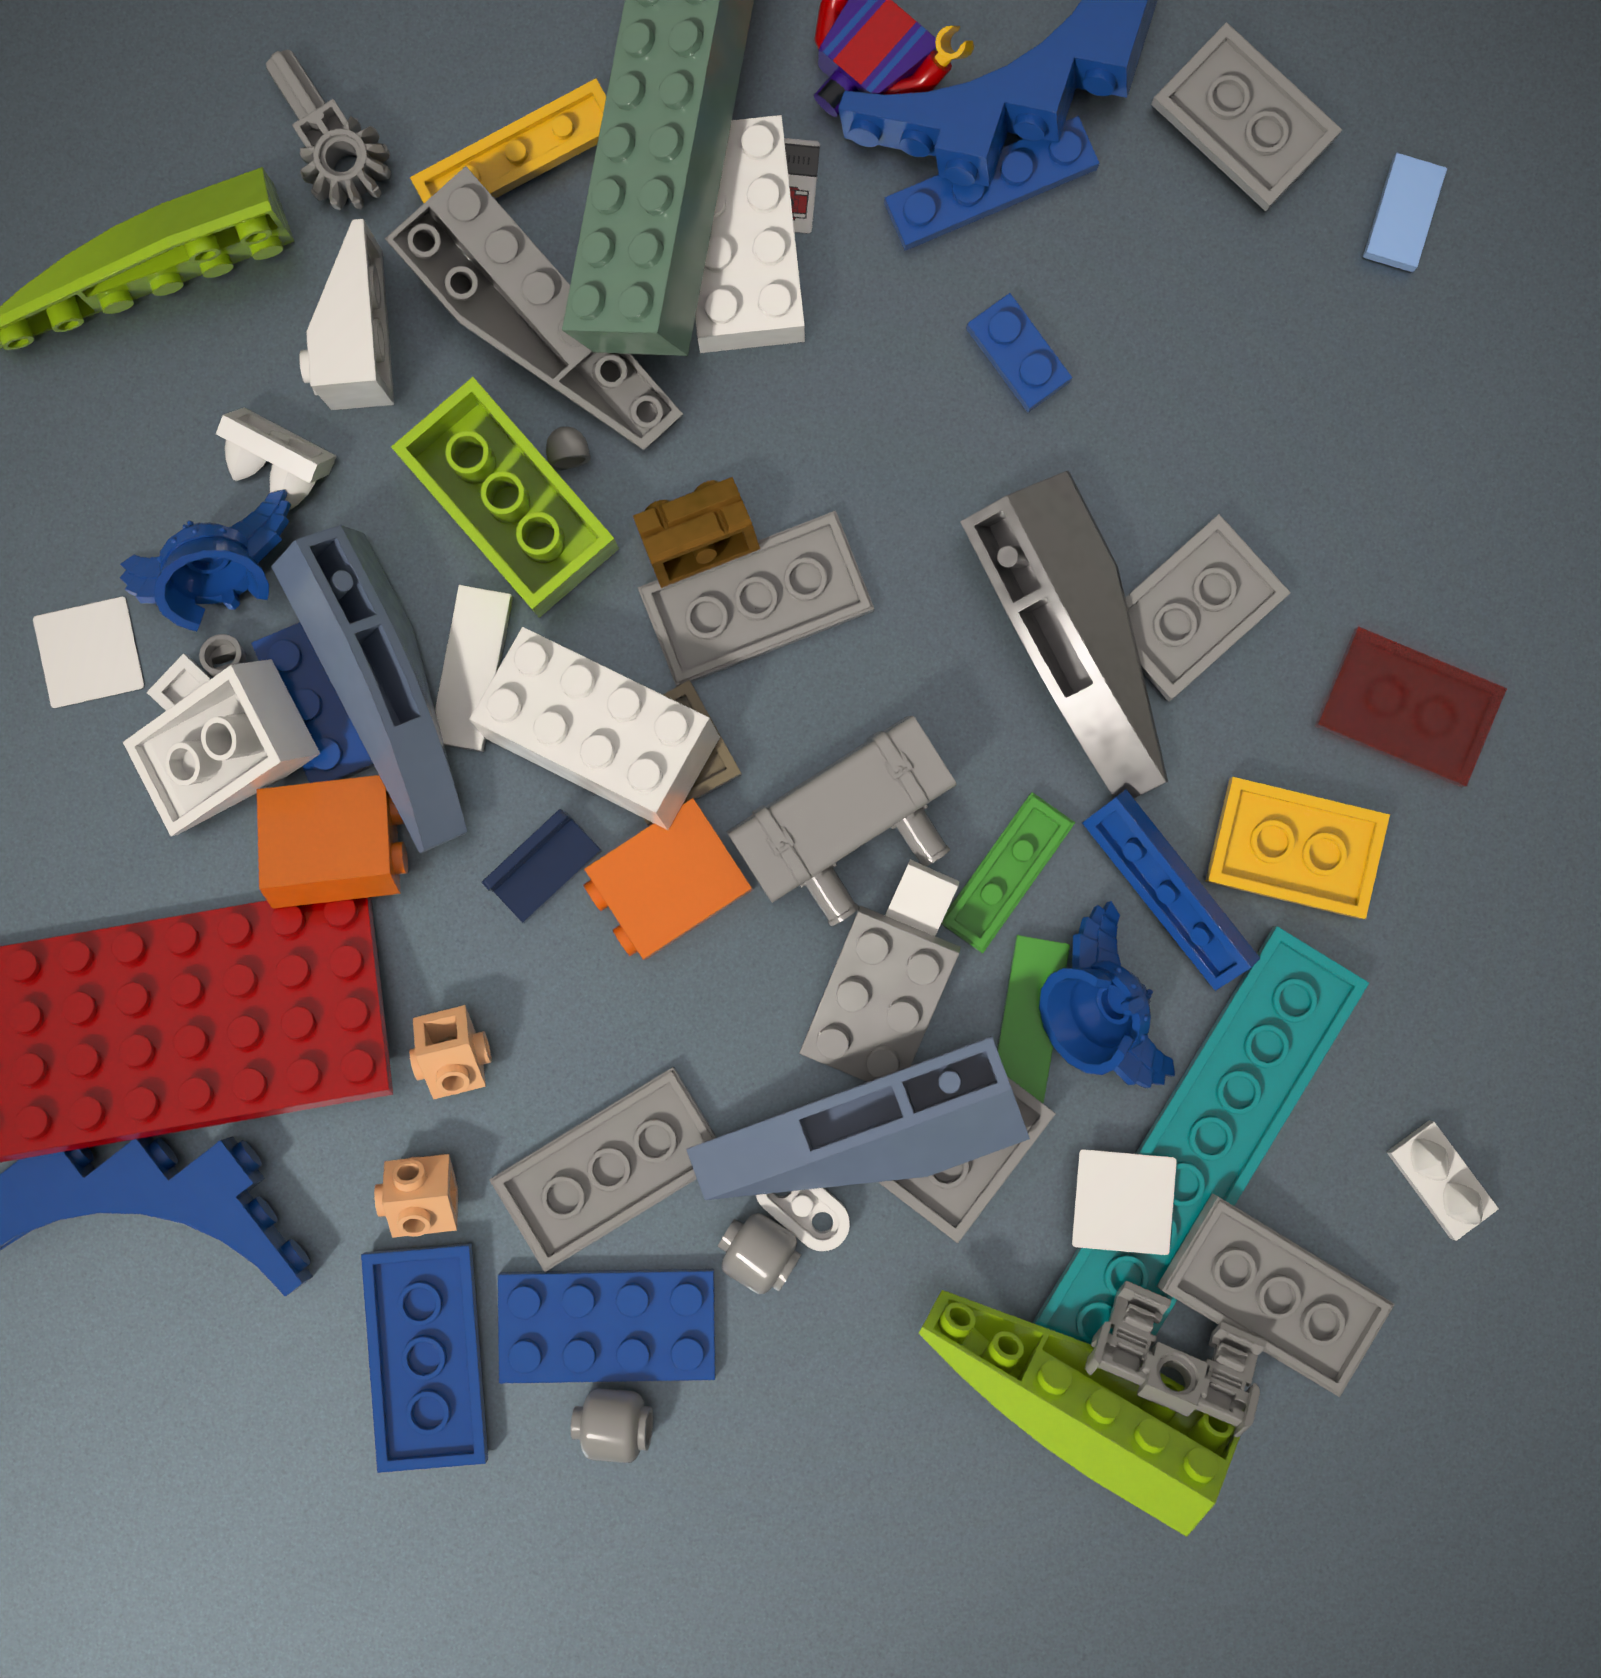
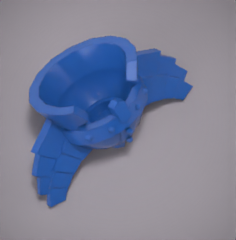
M285 490L269 493L264 502L254 512H251L242 521L237 522L231 527L211 522L194 524L192 521H188L187 525H183L181 531L167 540L160 551V556L147 558L134 554L120 564L126 570L120 577L127 585L125 590L129 594L136 596L140 603L156 604L161 614L177 626L196 632L205 612V608L197 604H218L223 602L228 609L235 610L240 605L239 595L246 590L257 599L268 600L269 583L258 563L282 541L280 535L290 522L286 517L291 507L290 502L285 501L288 493Z
M1109 901L1105 904L1104 908L1097 905L1093 908L1089 917L1082 918L1078 934L1073 935L1072 968H1062L1050 974L1042 986L1039 1010L1043 1028L1055 1050L1070 1065L1085 1073L1103 1075L1113 1070L1127 1085L1137 1084L1143 1088H1151V1084L1164 1085L1165 1076H1175L1173 1059L1157 1049L1155 1044L1148 1038L1151 1020L1149 1004L1153 990L1146 989L1137 976L1121 967L1116 939L1120 914L1112 901Z

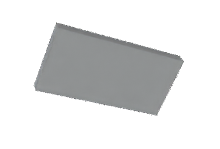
M836 510L758 540L760 550L663 588L660 587L658 580L638 587L676 687L688 680L692 683L874 612V606Z
M672 1067L490 1179V1182L542 1269L546 1272L696 1180L697 1178L686 1149L717 1137L675 1067Z
M1213 1193L1157 1285L1163 1292L1218 1325L1224 1322L1266 1340L1267 1343L1263 1352L1338 1397L1343 1393L1395 1305Z

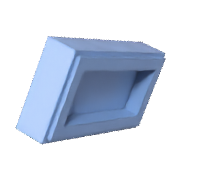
M1400 153L1395 154L1391 161L1363 258L1412 273L1416 270L1445 178L1446 167Z

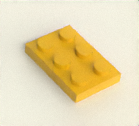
M1231 777L1227 786L1205 882L1357 919H1366L1390 814Z

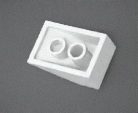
M354 219L350 224L307 329L308 349L300 350V369L304 383H310L314 394L319 395L331 410L394 405L382 249L364 219Z
M272 659L228 666L123 741L170 836L178 835L256 794L257 789L267 788L320 755Z

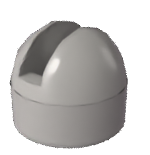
M561 426L552 431L547 439L546 455L548 463L553 469L561 470L578 467L589 462L591 459L586 438L573 427Z
M218 634L204 642L200 649L199 659L203 668L214 677L230 665L246 663V654L243 647L234 637ZM234 660L232 663L217 668L214 667V664H221Z

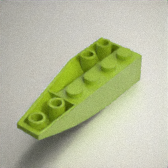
M263 167L161 203L113 226L68 253L20 288L0 306V348L16 350L26 347L34 341V336L50 330L55 332L73 330L84 323L83 318L102 311L105 314L119 313L134 305L133 300L152 293L155 296L172 294L184 286L183 282L201 275L205 278L218 277L230 272L234 267V263L251 257L255 260H263L278 255L283 251L284 245L295 241L274 183Z
M941 1290L919 1334L966 1382L1042 1446L1091 1480L1187 1537L1217 1501L1240 1437H1234L1235 1426L1196 1409L1187 1417L1168 1407L1137 1395L1139 1385L1103 1369L1097 1368L1090 1375L1087 1373L1085 1365L1088 1356L1094 1349L1091 1344ZM1160 1373L1162 1382L1166 1387L1174 1391L1185 1390L1184 1386Z

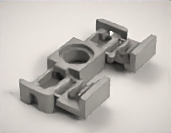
M1125 1281L1116 1293L1109 1321L1105 1322L1093 1337L1091 1346L1094 1349L1088 1356L1085 1365L1087 1373L1092 1375L1097 1368L1103 1369L1139 1385L1137 1395L1168 1407L1187 1417L1196 1409L1235 1426L1234 1437H1240L1254 1422L1260 1389L1257 1384L1253 1383L1251 1385L1258 1355L1265 1349L1267 1341L1221 1322L1211 1333L1209 1346L1215 1348L1212 1360L1207 1358L1205 1361H1202L1160 1342L1155 1344L1157 1337L1151 1334L1154 1327L1153 1323H1160L1163 1314L1170 1307L1171 1300ZM1110 1328L1113 1329L1112 1334L1109 1333ZM1170 1367L1177 1370L1184 1378L1185 1390L1174 1391L1166 1387L1162 1382L1160 1369ZM1245 1386L1249 1387L1246 1392L1244 1391Z

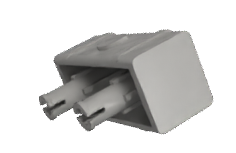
M906 716L886 730L874 733L867 738V742L767 806L762 805L752 811L753 815L726 832L772 903L798 886L802 888L806 885L829 920L830 926H834L859 910V906L853 901L833 867L837 866L836 862L890 827L892 830L896 827L898 828L920 864L928 866L947 854L950 848L944 843L924 809L928 807L927 804L957 784L914 716Z

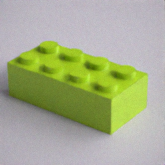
M471 377L391 446L411 472L539 618L619 550L615 538L474 377Z

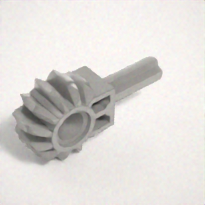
M287 49L273 53L271 55L272 58L266 62V69L299 119L292 126L306 146L300 148L301 158L304 162L308 163L300 171L303 180L306 183L313 184L311 192L317 200L322 201L329 197L334 209L341 210L347 199L350 198L355 208L362 210L364 204L362 195L368 192L372 197L380 198L382 192L375 181L390 179L391 172L388 166L383 164L390 157L387 146L378 143L380 136L374 127L369 126L361 130L358 119L350 116L347 120L334 99L325 103L292 51ZM348 155L357 157L354 166L348 171H334L336 163L342 157Z

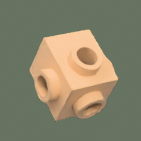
M465 1005L413 1018L415 1048L409 1051L410 1062L416 1080L425 1079L433 1100L486 1087L484 1064L492 1062L489 1042L484 1031L476 1033Z
M449 1154L384 1161L383 1184L375 1185L374 1199L378 1217L386 1216L392 1238L416 1237L430 1233L457 1231L458 1185Z

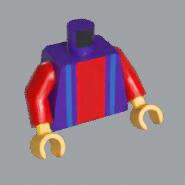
M822 0L819 6L814 41L819 49L818 66L829 78L813 96L827 113L837 117L844 91L882 95L933 91L952 69L951 61L970 56L974 50V43L972 40H967L961 44L956 52L953 51L951 38L959 31L960 26H946L934 37L892 0Z

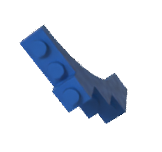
M1081 0L1073 13L1042 43L1010 64L966 83L929 92L891 95L844 91L838 108L844 138L865 147L880 145L900 149L914 157L935 156L939 177L947 178L952 183L961 186L977 184L990 187L1007 132L1017 134L1019 137L1029 141L1044 139L1059 142L1076 88L1087 90L1096 96L1115 95L1128 97L1158 0Z
M151 1136L130 1141L96 1169L91 1164L94 1161V1155L88 1147L19 1159L0 1174V1251L29 1232L58 1220L96 1213L142 1214L182 1223L222 1241L256 1265L285 1297L313 1277L306 1268L310 1265V1260L305 1251L293 1239H289L286 1242L273 1225L278 1219L272 1208L261 1197L257 1196L253 1199L249 1191L265 1179L258 1170L262 1166V1162L247 1142L241 1140L238 1143L233 1136L218 1141L180 1172L174 1166L178 1163V1159L169 1145L161 1138L154 1140Z

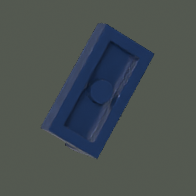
M559 809L481 883L488 891L494 892L522 923H526L596 858L602 850L567 812Z

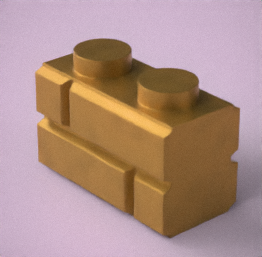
M733 477L720 482L716 480L706 481L700 484L692 493L671 501H655L645 511L633 515L661 588L760 550L751 519Z

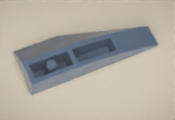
M339 525L295 539L271 567L419 853L464 835L468 831L414 630L365 534Z
M990 1036L692 1146L686 1150L704 1200L928 1177L1029 1140L1030 1137L993 1037Z

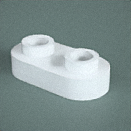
M825 1188L791 1191L786 1196H778L775 1193L756 1195L759 1204L770 1215L813 1250L829 1251L835 1249L843 1243L848 1235L850 1227L848 1212L845 1206ZM826 1212L832 1217L833 1224L829 1230L818 1231L814 1228L812 1219L817 1213Z

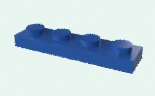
M1079 116L1065 121L1059 142L1044 139L1039 141L1022 139L1003 147L990 187L977 184L961 186L952 183L947 178L936 175L885 197L884 205L903 249L907 251L1096 171L1100 163Z
M1127 789L1082 822L1215 991L1252 968L1260 959L1258 954Z

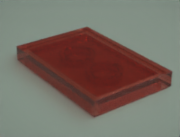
M1357 627L1354 629L1315 727L1463 788L1468 785L1507 688L1371 631Z

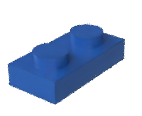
M1011 293L967 323V331L1027 413L1071 382L1073 377Z

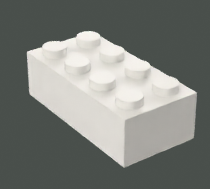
M782 115L732 120L695 315L700 353L805 342V325Z
M522 627L469 719L485 739L666 830H669L720 738L709 717Z

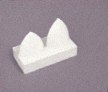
M246 408L224 414L216 431V435L226 439L225 457L233 480L238 481L254 475L264 466L266 461L272 463L270 493L285 490L288 493L285 501H289L291 504L289 510L297 506L309 494L316 480L330 474L337 457Z
M1427 1121L1387 1151V1154L1450 1239L1457 1241L1499 1210L1434 1121Z

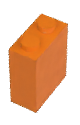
M374 775L257 789L259 889L272 909L401 894L400 874L408 873V858L405 843L403 841L398 842L397 825H402L404 822L380 776Z
M694 798L681 806L669 830L652 824L584 868L591 879L583 884L590 898L600 911L607 907L610 908L620 923L619 926L613 929L618 941L629 956L638 952L643 960H647L753 891L751 885Z

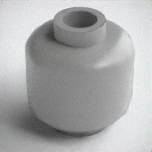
M760 1213L749 1216L744 1224L734 1219L717 1246L726 1252L722 1260L723 1272L758 1294H765L772 1287L780 1291L801 1257V1254L795 1251L797 1246L796 1236Z
M597 1388L588 1394L583 1406L574 1407L571 1419V1438L580 1440L581 1449L586 1458L594 1461L632 1463L636 1460L641 1450L648 1451L653 1430V1410L651 1406L644 1405L643 1398L637 1392Z

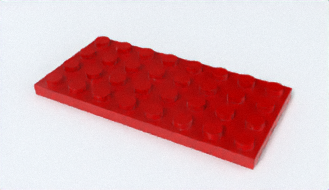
M371 897L273 909L266 900L0 946V1163L394 1095Z

